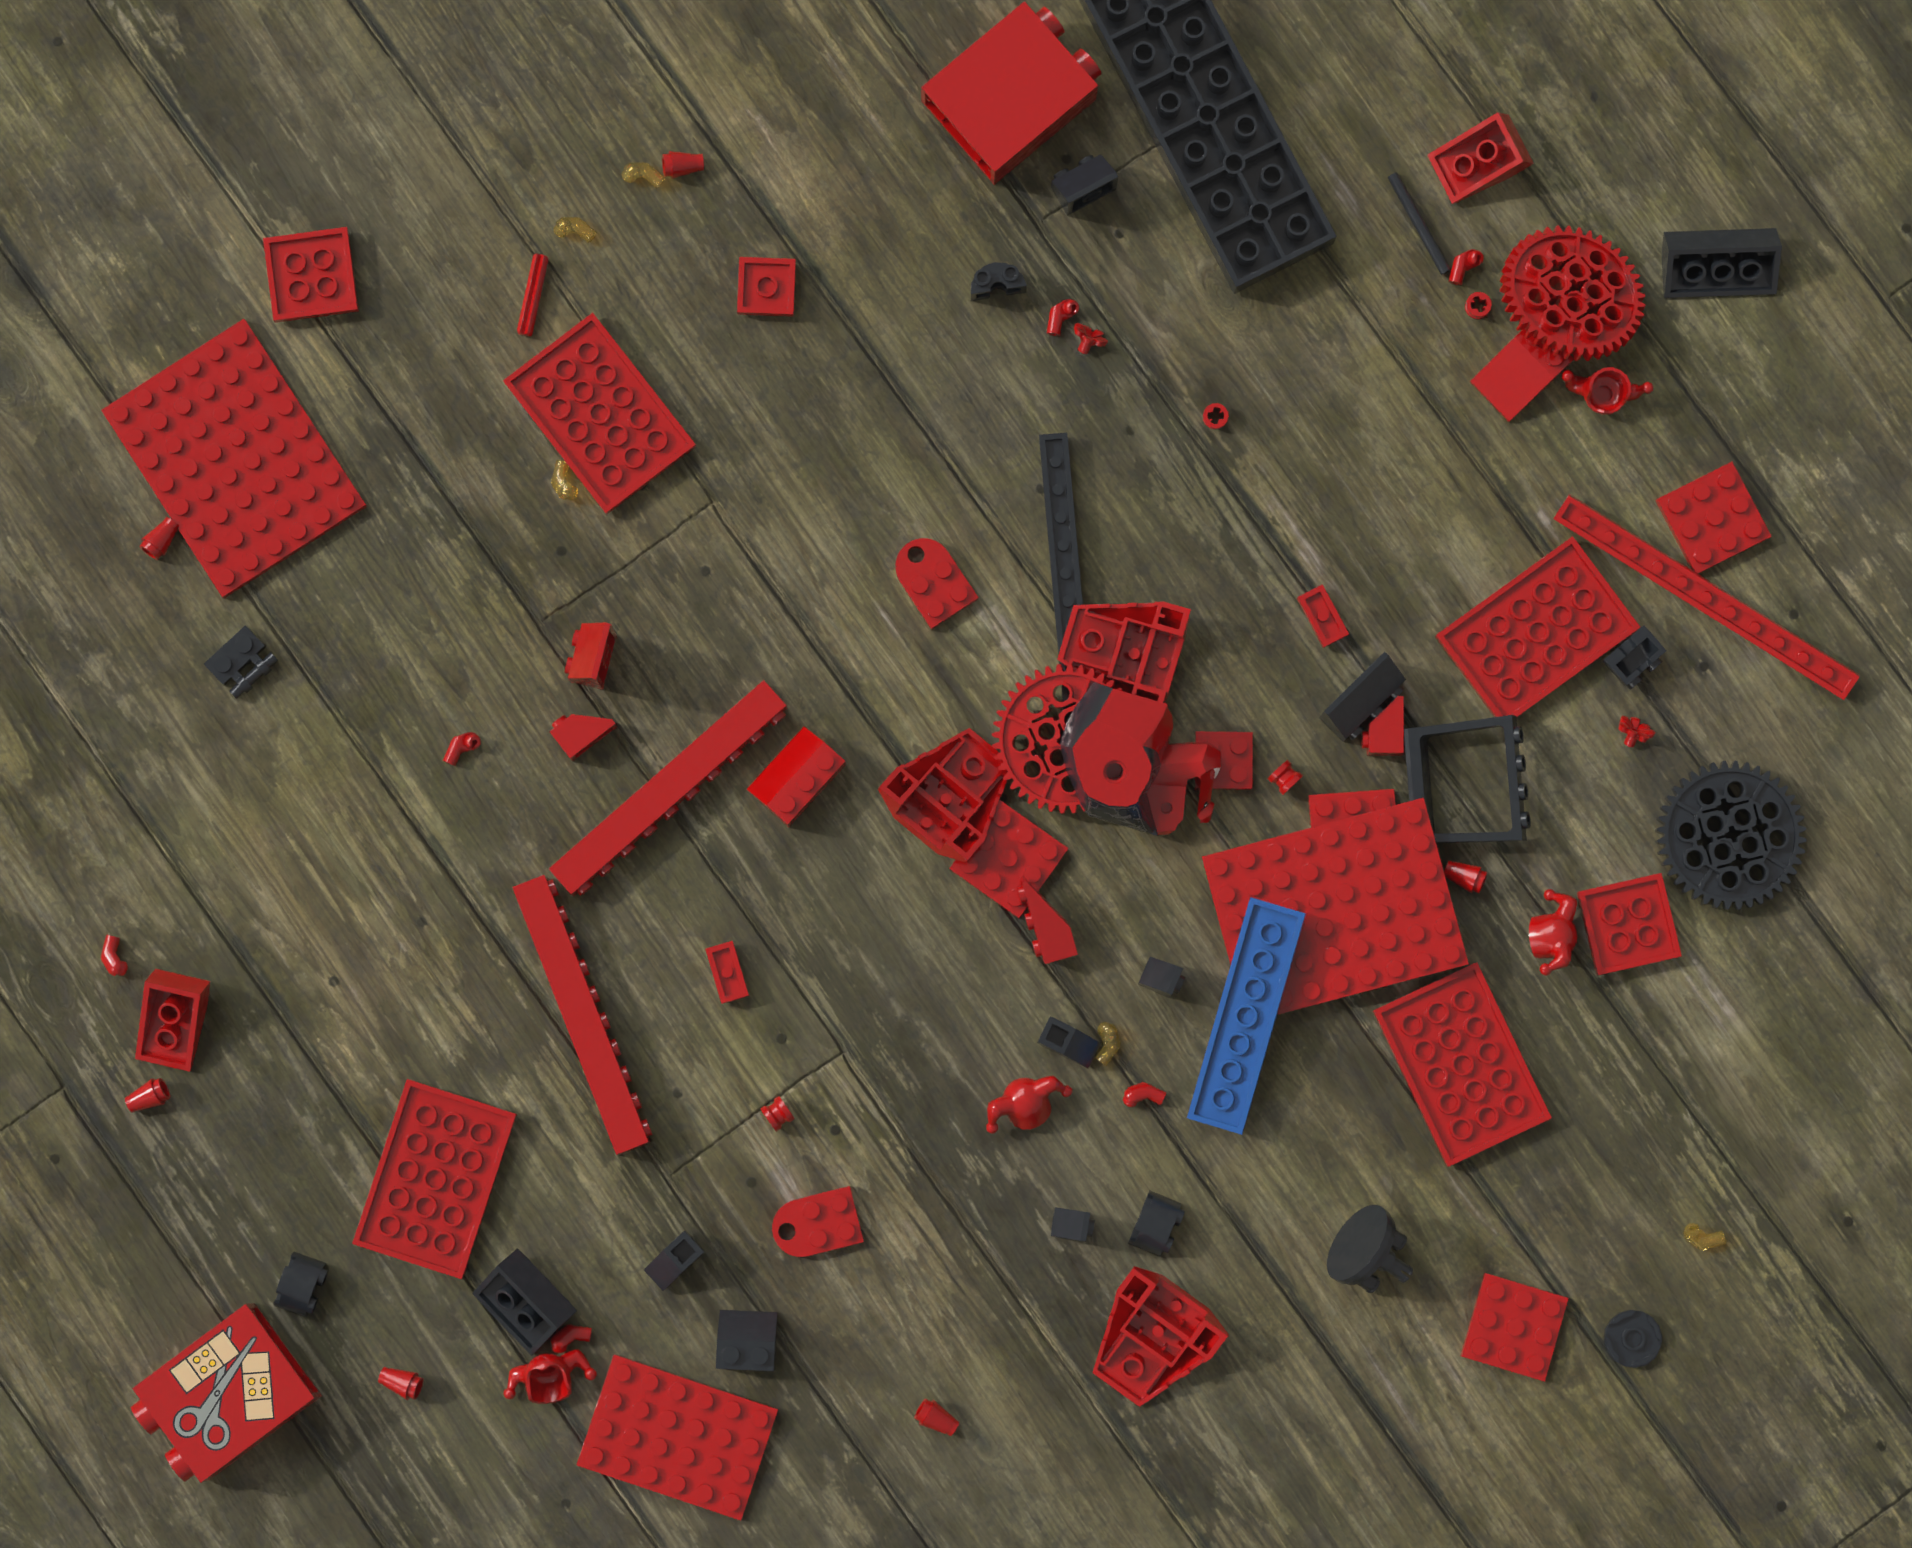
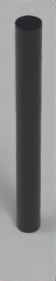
M1397 172L1391 174L1387 178L1441 275L1448 273L1451 269Z

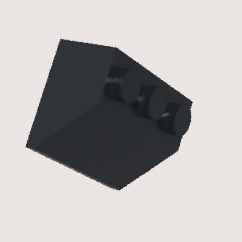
M1384 652L1319 718L1342 742L1348 737L1353 741L1364 730L1361 724L1368 717L1373 721L1384 710L1381 704L1386 699L1390 698L1393 701L1404 691L1401 685L1405 682L1406 678L1390 656Z
M518 1248L498 1264L472 1293L531 1356L577 1312L569 1300L554 1287L549 1279Z

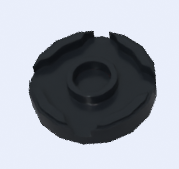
M1627 1310L1619 1312L1609 1320L1604 1330L1603 1341L1606 1352L1613 1361L1622 1366L1637 1368L1649 1364L1656 1358L1662 1344V1334L1659 1325L1653 1317L1642 1311Z

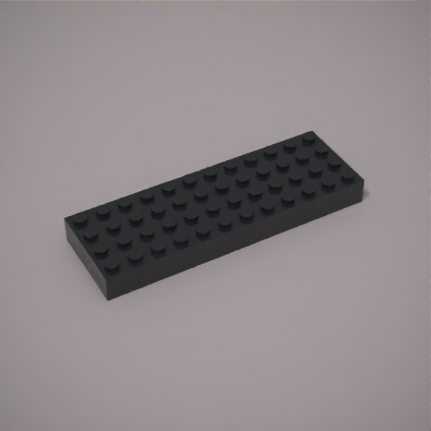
M1079 0L1234 294L1334 244L1337 236L1212 0Z

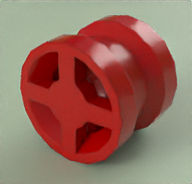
M1286 760L1267 779L1271 783H1276L1279 787V792L1284 795L1303 775L1300 772H1296L1292 768V763Z
M780 1096L776 1097L774 1103L770 1106L760 1108L776 1132L781 1129L782 1124L786 1121L791 1122L795 1119Z

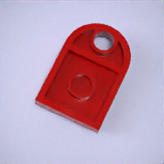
M928 538L915 539L907 543L898 553L895 564L897 578L931 630L979 599L949 552L939 542ZM913 548H919L924 552V558L918 563L911 562L908 558V552Z
M850 1186L792 1200L784 1204L777 1211L772 1223V1233L777 1245L785 1253L796 1257L811 1256L864 1242ZM784 1223H790L795 1227V1236L790 1240H784L779 1235V1228Z

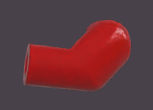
M1471 249L1457 255L1454 258L1448 282L1454 285H1462L1465 271L1483 263L1484 256L1482 252Z
M1066 299L1051 308L1046 334L1060 336L1062 322L1079 311L1077 301Z
M467 732L453 737L443 761L456 766L461 753L479 748L481 744L480 737L474 732Z
M106 935L101 953V961L109 974L124 976L128 970V964L125 961H120L116 954L120 938Z
M1141 1082L1125 1090L1123 1102L1128 1107H1135L1137 1102L1149 1099L1161 1105L1166 1092L1146 1082Z
M565 1325L552 1336V1350L555 1353H564L567 1345L573 1340L590 1342L592 1328Z

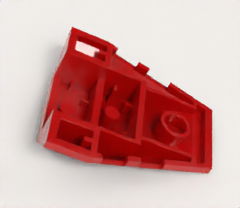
M1164 601L1155 603L1073 605L1057 660L1065 666L1073 664L1075 672H1077L1080 665L1085 666V674L1091 668L1096 669L1095 678L1104 673L1106 674L1104 683L1115 680L1113 689L1123 688V692L1164 703L1169 695L1184 645L1191 609Z
M968 728L944 741L931 751L924 752L909 763L897 767L880 785L878 791L893 818L934 852L945 857L967 862L985 841L987 831L1007 782L1003 777L1008 771L1007 769L998 770V767L1004 762L1003 759H994V756L1000 752L992 748L989 743L972 729Z
M1134 1266L1117 1289L1093 1374L1140 1407L1167 1389L1169 1385L1188 1375L1203 1362L1205 1363L1210 1360L1229 1334L1212 1311L1162 1274Z

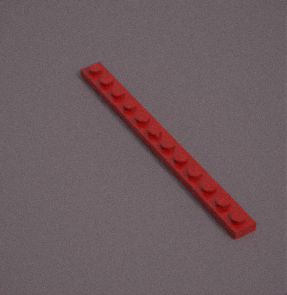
M1571 494L1567 496L1556 513L1554 520L1839 698L1845 700L1859 679L1860 675Z

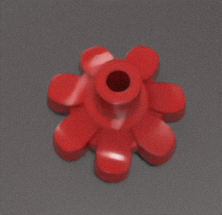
M1075 324L1074 333L1081 339L1078 347L1079 352L1088 354L1091 346L1105 347L1108 343V340L1102 337L1104 335L1102 331L1096 329L1092 332V329L1086 325Z
M1621 716L1618 727L1621 732L1627 734L1624 744L1628 747H1634L1637 739L1643 743L1647 742L1649 738L1655 735V731L1651 730V727L1645 723L1639 724L1640 719L1637 717L1629 719L1627 716Z

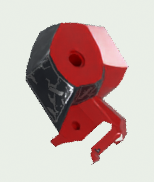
M1096 682L1091 685L1074 708L1066 723L1060 741L1067 773L1078 799L1088 816L1156 836L1172 833L1183 820L1187 781L1194 777L1201 779L1197 816L1200 819V823H1208L1211 820L1214 803L1211 801L1213 781L1221 767V751L1208 741L1169 743L1173 730V718L1166 702H1158Z

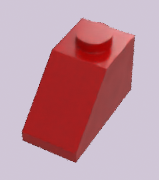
M1397 696L1367 726V731H1362L1361 745L1362 748H1367V756H1401L1404 753V696Z
M571 714L568 718L566 715L558 718L552 724L553 729L549 732L573 762L617 728V725L612 719Z

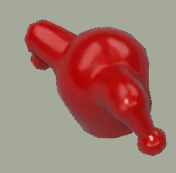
M1614 367L1603 368L1593 373L1590 377L1574 375L1570 370H1565L1562 373V379L1565 381L1566 388L1573 393L1584 396L1588 407L1602 415L1613 414L1619 411L1627 401L1636 400L1644 393L1649 394L1653 392L1654 388L1650 382H1645L1642 385L1631 384L1628 376Z
M1553 889L1545 890L1543 895L1545 900H1554L1560 905L1557 911L1553 914L1534 916L1529 924V940L1534 957L1539 959L1554 958L1549 964L1544 963L1540 966V972L1544 976H1548L1551 971L1565 968L1570 964L1571 952L1575 948L1578 938L1576 927L1572 922L1576 912L1577 900L1570 895L1556 893Z
M1046 1076L1037 1080L1032 1078L1015 1079L1006 1087L1003 1096L989 1102L987 1106V1132L991 1134L998 1131V1124L996 1122L1004 1115H1007L1017 1128L1033 1129L1039 1127L1046 1122L1052 1110L1048 1096L1058 1091L1061 1092L1063 1097H1070L1073 1089L1069 1085H1064L1055 1076Z
M578 1349L569 1351L561 1356L549 1353L541 1354L534 1357L528 1364L517 1366L510 1370L508 1387L504 1390V1397L509 1400L515 1398V1388L518 1383L523 1382L525 1383L528 1399L531 1402L537 1404L555 1403L570 1396V1373L575 1367L583 1369L584 1376L588 1380H594L597 1372L591 1368L584 1353Z

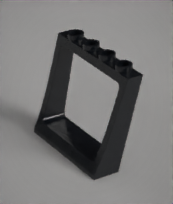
M1507 715L1404 729L1409 801L1424 798L1436 844L1527 841L1526 829L1531 827V818L1528 811L1524 812V800H1528L1529 794L1527 784L1522 783L1521 772L1526 771V760L1524 755L1519 753V743H1523L1524 734L1522 727L1517 726L1516 716ZM1503 727L1512 819L1511 830L1508 832L1437 834L1434 829L1428 739L1433 736Z

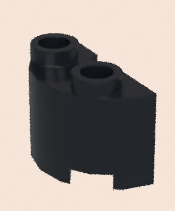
M994 262L982 267L975 273L971 283V301L989 299L991 292L995 289L1003 290L1007 296L1026 293L1027 285L1023 275L1016 266Z
M1643 625L1604 659L1603 662L1620 682L1631 690L1643 679L1639 674L1645 669L1651 672L1663 662L1659 657L1667 650Z
M1149 1190L1128 1244L1159 1257L1162 1252L1169 1253L1174 1241V1237L1170 1236L1174 1225L1179 1227L1185 1210L1180 1209L1181 1203Z
M293 1252L289 1265L285 1266L276 1289L278 1295L273 1303L274 1306L306 1318L308 1313L313 1314L318 1302V1298L314 1297L317 1286L323 1287L328 1275V1270H325L326 1263Z

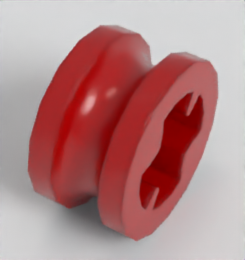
M1474 292L1465 303L1467 315L1473 319L1486 317L1491 310V299L1483 292ZM1474 299H1478L1479 303H1485V306L1482 308L1483 312L1471 308V305L1475 302Z
M1219 403L1208 405L1203 413V421L1211 429L1222 428L1227 423L1229 417L1226 407ZM1214 409H1219V414L1223 413L1224 416L1223 419H1219L1217 424L1211 423L1212 419L1209 420L1207 416Z

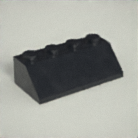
M1777 229L1664 232L1662 245L1664 298L1777 294L1782 251Z

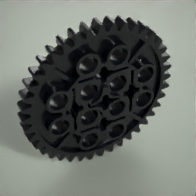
M1722 761L1719 769L1713 762L1709 764V772L1704 766L1698 768L1699 776L1693 771L1688 773L1690 782L1682 778L1679 780L1682 788L1677 786L1671 788L1675 797L1670 795L1665 797L1670 806L1663 805L1660 807V810L1666 816L1657 817V821L1664 824L1663 827L1655 829L1656 833L1663 835L1655 843L1664 845V848L1657 852V854L1666 855L1667 857L1661 863L1662 866H1671L1666 875L1672 876L1676 874L1677 878L1673 884H1685L1682 889L1683 894L1692 890V900L1702 896L1701 905H1706L1712 900V907L1714 909L1718 908L1721 902L1724 910H1729L1732 903L1736 910H1740L1742 902H1744L1748 909L1753 906V899L1760 905L1763 904V895L1768 900L1774 898L1772 890L1780 893L1783 891L1780 883L1790 884L1791 881L1787 874L1793 876L1797 874L1792 865H1801L1802 861L1796 855L1805 853L1804 849L1798 847V844L1807 842L1806 838L1799 836V833L1807 830L1804 826H1798V822L1803 820L1804 816L1795 815V812L1801 806L1791 805L1790 803L1795 798V795L1786 797L1785 792L1788 786L1778 788L1779 777L1770 781V771L1760 775V766H1756L1750 771L1748 762L1744 763L1741 769H1739L1738 761H1733L1730 768L1726 761ZM1730 783L1736 784L1739 787L1740 795L1738 798H1733L1728 794L1727 787ZM1702 790L1711 793L1713 800L1710 805L1701 802L1699 795ZM1721 801H1723L1724 805H1733L1745 802V804H1740L1731 807L1729 810L1726 811V815L1723 811L1718 810L1704 814L1702 813L1717 808V806L1721 804ZM1764 804H1769L1774 808L1775 815L1772 819L1766 818L1763 815L1762 808ZM1737 811H1742L1746 814V825L1741 826L1736 823L1734 816ZM1709 818L1718 820L1720 824L1718 832H1712L1708 829L1707 820ZM1756 821L1758 825H1764L1765 830L1761 832V836L1758 832H1753L1752 827L1756 825ZM1682 824L1688 825L1692 829V837L1690 839H1684L1680 835L1679 828ZM1729 830L1732 833L1745 832L1734 838L1733 842L1731 838L1717 839L1725 835ZM1771 832H1777L1781 835L1782 844L1780 846H1774L1770 842L1769 836ZM1701 835L1704 839H1709L1710 844L1706 845V850H1704L1702 845H1697V840L1701 839ZM1745 838L1753 841L1755 845L1753 853H1747L1743 850L1742 841ZM1717 845H1721L1726 849L1727 857L1725 860H1720L1715 856L1714 849ZM1689 852H1694L1699 856L1700 862L1697 867L1688 864L1686 857ZM1736 856L1739 860L1760 858L1744 863L1740 867L1741 871H1739L1738 866L1717 869V867L1732 863V861L1736 860ZM1752 866L1758 867L1762 872V877L1759 881L1753 880L1749 875V870ZM1724 873H1729L1733 876L1734 885L1732 888L1723 885L1721 878Z

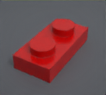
M1323 584L1297 597V601L1323 648L1349 635Z
M733 941L706 948V954L721 1004L748 997L749 993Z

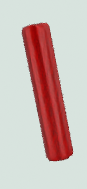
M534 254L517 327V333L522 336L530 337L533 334L548 265V257L542 254Z

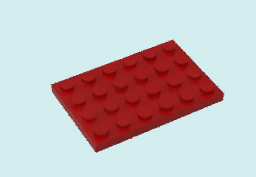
M593 312L503 380L504 384L606 515L696 447L690 436Z
M1572 536L1443 629L1435 638L1494 717L1507 715L1518 717L1633 634L1640 626Z
M1477 962L1373 1010L1447 1167L1552 1118Z
M407 1079L352 1244L463 1279L517 1114Z
M614 1354L577 1466L741 1521L778 1409Z

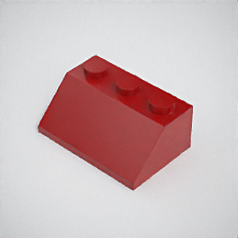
M803 727L747 790L786 826L790 827L845 767L846 761L806 727Z

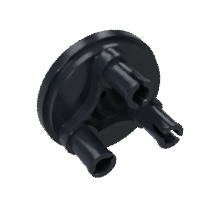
M1379 1205L1366 1206L1352 1215L1337 1233L1328 1253L1327 1271L1330 1277L1338 1283L1347 1285L1357 1284L1368 1293H1373L1380 1284V1278L1373 1275L1377 1269L1382 1272L1387 1271L1401 1283L1409 1280V1277L1404 1275L1401 1270L1412 1275L1413 1268L1398 1259L1391 1250V1247L1395 1251H1400L1407 1242V1236L1396 1230L1395 1222L1386 1209Z

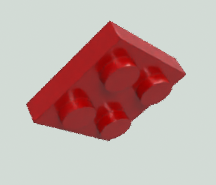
M739 257L737 315L794 317L796 259Z
M1196 731L1195 742L1208 741L1221 751V767L1216 778H1214L1212 789L1252 790L1253 732ZM1195 777V789H1200L1201 779Z

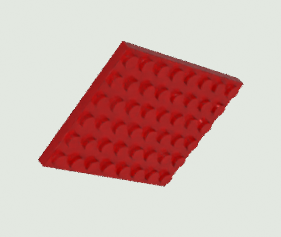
M245 319L234 324L101 410L171 519L179 525L178 530L222 598L228 597L367 507Z
M1424 798L1202 856L1230 965L1250 897L1306 913L1278 1014L1469 964Z

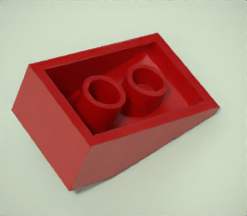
M1497 112L1427 155L1452 204L1509 179L1534 164L1510 116Z
M1525 329L1519 332L1470 381L1508 422L1522 411L1574 360L1571 355H1569L1567 360L1564 359L1563 352L1561 351L1556 357L1553 356L1552 348L1544 352L1543 343L1541 342L1534 346L1533 341L1535 338L1533 336L1527 339L1524 338Z
M582 623L580 630H575L572 639V646L576 647L573 658L568 657L565 666V674H569L568 680L570 682L603 690L617 634L610 623Z
M155 969L144 984L135 1059L189 1072L192 1070L207 1010L211 981Z

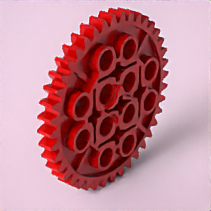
M1559 225L1555 227L1553 232L1549 227H1546L1543 233L1540 230H1536L1533 236L1528 234L1525 240L1521 239L1518 245L1512 249L1501 271L1503 275L1500 278V282L1503 285L1500 288V292L1504 293L1501 301L1508 303L1505 312H1513L1510 321H1519V325L1516 328L1517 331L1525 329V339L1531 336L1535 338L1533 341L1534 346L1541 342L1543 343L1544 352L1552 348L1553 356L1556 357L1561 351L1566 360L1570 354H1573L1575 361H1578L1582 355L1586 361H1589L1592 356L1599 360L1603 354L1608 357L1612 351L1618 352L1621 346L1624 347L1634 336L1641 324L1640 321L1644 316L1642 311L1645 308V304L1642 301L1645 298V294L1640 292L1644 287L1643 284L1636 283L1640 275L1631 274L1635 266L1625 264L1629 257H1619L1621 249H1610L1611 241L1603 244L1602 235L1593 239L1592 231L1589 230L1586 235H1583L1580 227H1578L1575 233L1572 232L1570 226H1567L1564 232Z
M1057 664L1056 672H1053L1050 666H1046L1045 675L1041 671L1035 670L1036 679L1026 675V685L1017 682L1018 693L1009 690L1008 694L1012 700H1002L1001 703L1006 707V710H997L996 712L1002 717V721L993 722L995 726L1000 728V731L992 733L993 737L999 738V742L993 744L992 748L1000 749L1001 751L994 756V759H1003L1004 762L998 767V770L1007 769L1008 772L1003 779L1014 780L1010 786L1011 790L1020 787L1018 796L1023 797L1029 794V804L1038 799L1039 809H1042L1048 803L1049 812H1053L1057 805H1059V810L1062 814L1066 812L1067 806L1070 807L1072 813H1077L1078 805L1085 811L1076 792H1070L1064 787V780L1069 776L1067 771L1059 775L1057 774L1066 769L1065 763L1059 766L1054 763L1052 757L1057 749H1061L1060 739L1067 723V716L1073 712L1091 685L1096 682L1110 688L1114 687L1115 680L1104 683L1106 678L1104 673L1095 678L1096 669L1091 668L1087 674H1085L1084 665H1080L1077 672H1075L1073 664H1068L1066 671H1064L1061 664ZM1062 685L1066 686L1070 692L1069 698L1064 702L1059 701L1055 694L1057 688ZM1034 697H1039L1044 704L1042 711L1039 713L1032 712L1029 706L1030 701ZM1076 702L1075 705L1062 710L1059 713L1060 719L1058 720L1055 717H1046L1035 722V720L1048 715L1052 711V705L1056 708H1064ZM1046 723L1052 724L1055 728V735L1049 740L1045 739L1041 734V728ZM1019 735H1025L1029 740V746L1025 751H1020L1015 745V740ZM1037 742L1041 746L1046 745L1048 748L1044 752V758L1041 755L1034 754V750L1037 749ZM1031 761H1036L1041 768L1039 775L1036 777H1031L1027 773V765Z

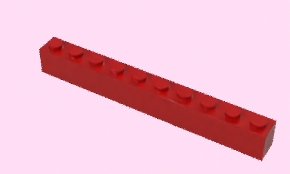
M763 680L553 864L549 870L573 897L577 893L580 896L585 894L593 886L591 881L598 875L604 877L615 867L612 862L620 855L625 858L635 850L636 846L634 843L641 837L644 839L650 837L658 829L656 824L662 818H665L666 821L679 811L678 804L684 799L688 802L701 791L698 787L706 780L710 783L722 773L720 768L727 761L732 764L744 753L741 750L749 742L752 745L758 742L765 735L763 730L769 724L775 726L786 716L784 713L787 709L786 704Z
M542 875L512 887L616 1155L650 1143L648 1136L653 1135L647 1119L641 1120L638 1109L642 1108L641 1102L636 1092L632 1094L627 1084L632 1081L626 1065L620 1066L617 1056L621 1055V1051L616 1039L610 1040L607 1029L611 1028L605 1012L600 1013L596 1003L601 1001L595 985L590 987L586 979L590 972L585 959L579 960L576 949L580 948L574 932L568 933L565 923L569 922V918L564 906L558 907L555 896L559 895L554 880L548 881L547 877Z

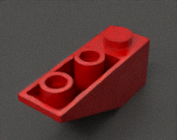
M1024 876L1020 877L1022 886L1017 887L1021 904L1026 902L1029 913L1024 914L1028 930L1034 929L1037 940L1032 941L1036 958L1041 956L1044 964L1078 955L1068 922Z

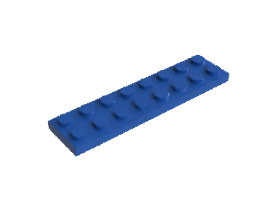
M1250 897L1187 1115L1188 1119L1243 1134L1306 913Z

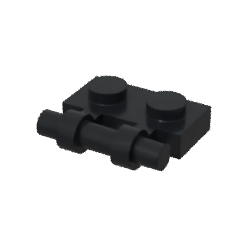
M245 625L211 656L204 665L224 686L232 678L237 684L229 692L237 699L244 692L248 693L253 688L251 685L263 674L266 676L272 671L271 667L278 659L271 652L263 660L259 657L258 654L266 646ZM252 661L256 666L243 677L239 672Z

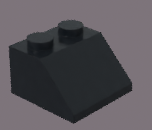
M1101 154L1095 158L1093 155H1089L1078 162V167L1070 171L1068 168H1065L1053 176L1054 180L1051 181V188L1067 216L1116 190L1118 175Z
M720 1310L716 1369L775 1371L778 1312Z

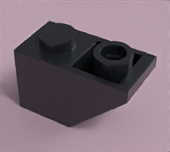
M1149 957L1138 985L1170 998L1172 993L1178 994L1185 980V976L1181 975L1183 968Z
M1051 1016L1037 1044L1087 1069L1101 1044L1076 1028Z
M1055 1207L1050 1236L1086 1242L1087 1236L1092 1237L1095 1219H1090L1089 1212Z
M683 1231L644 1271L664 1291L705 1253V1250L687 1231Z

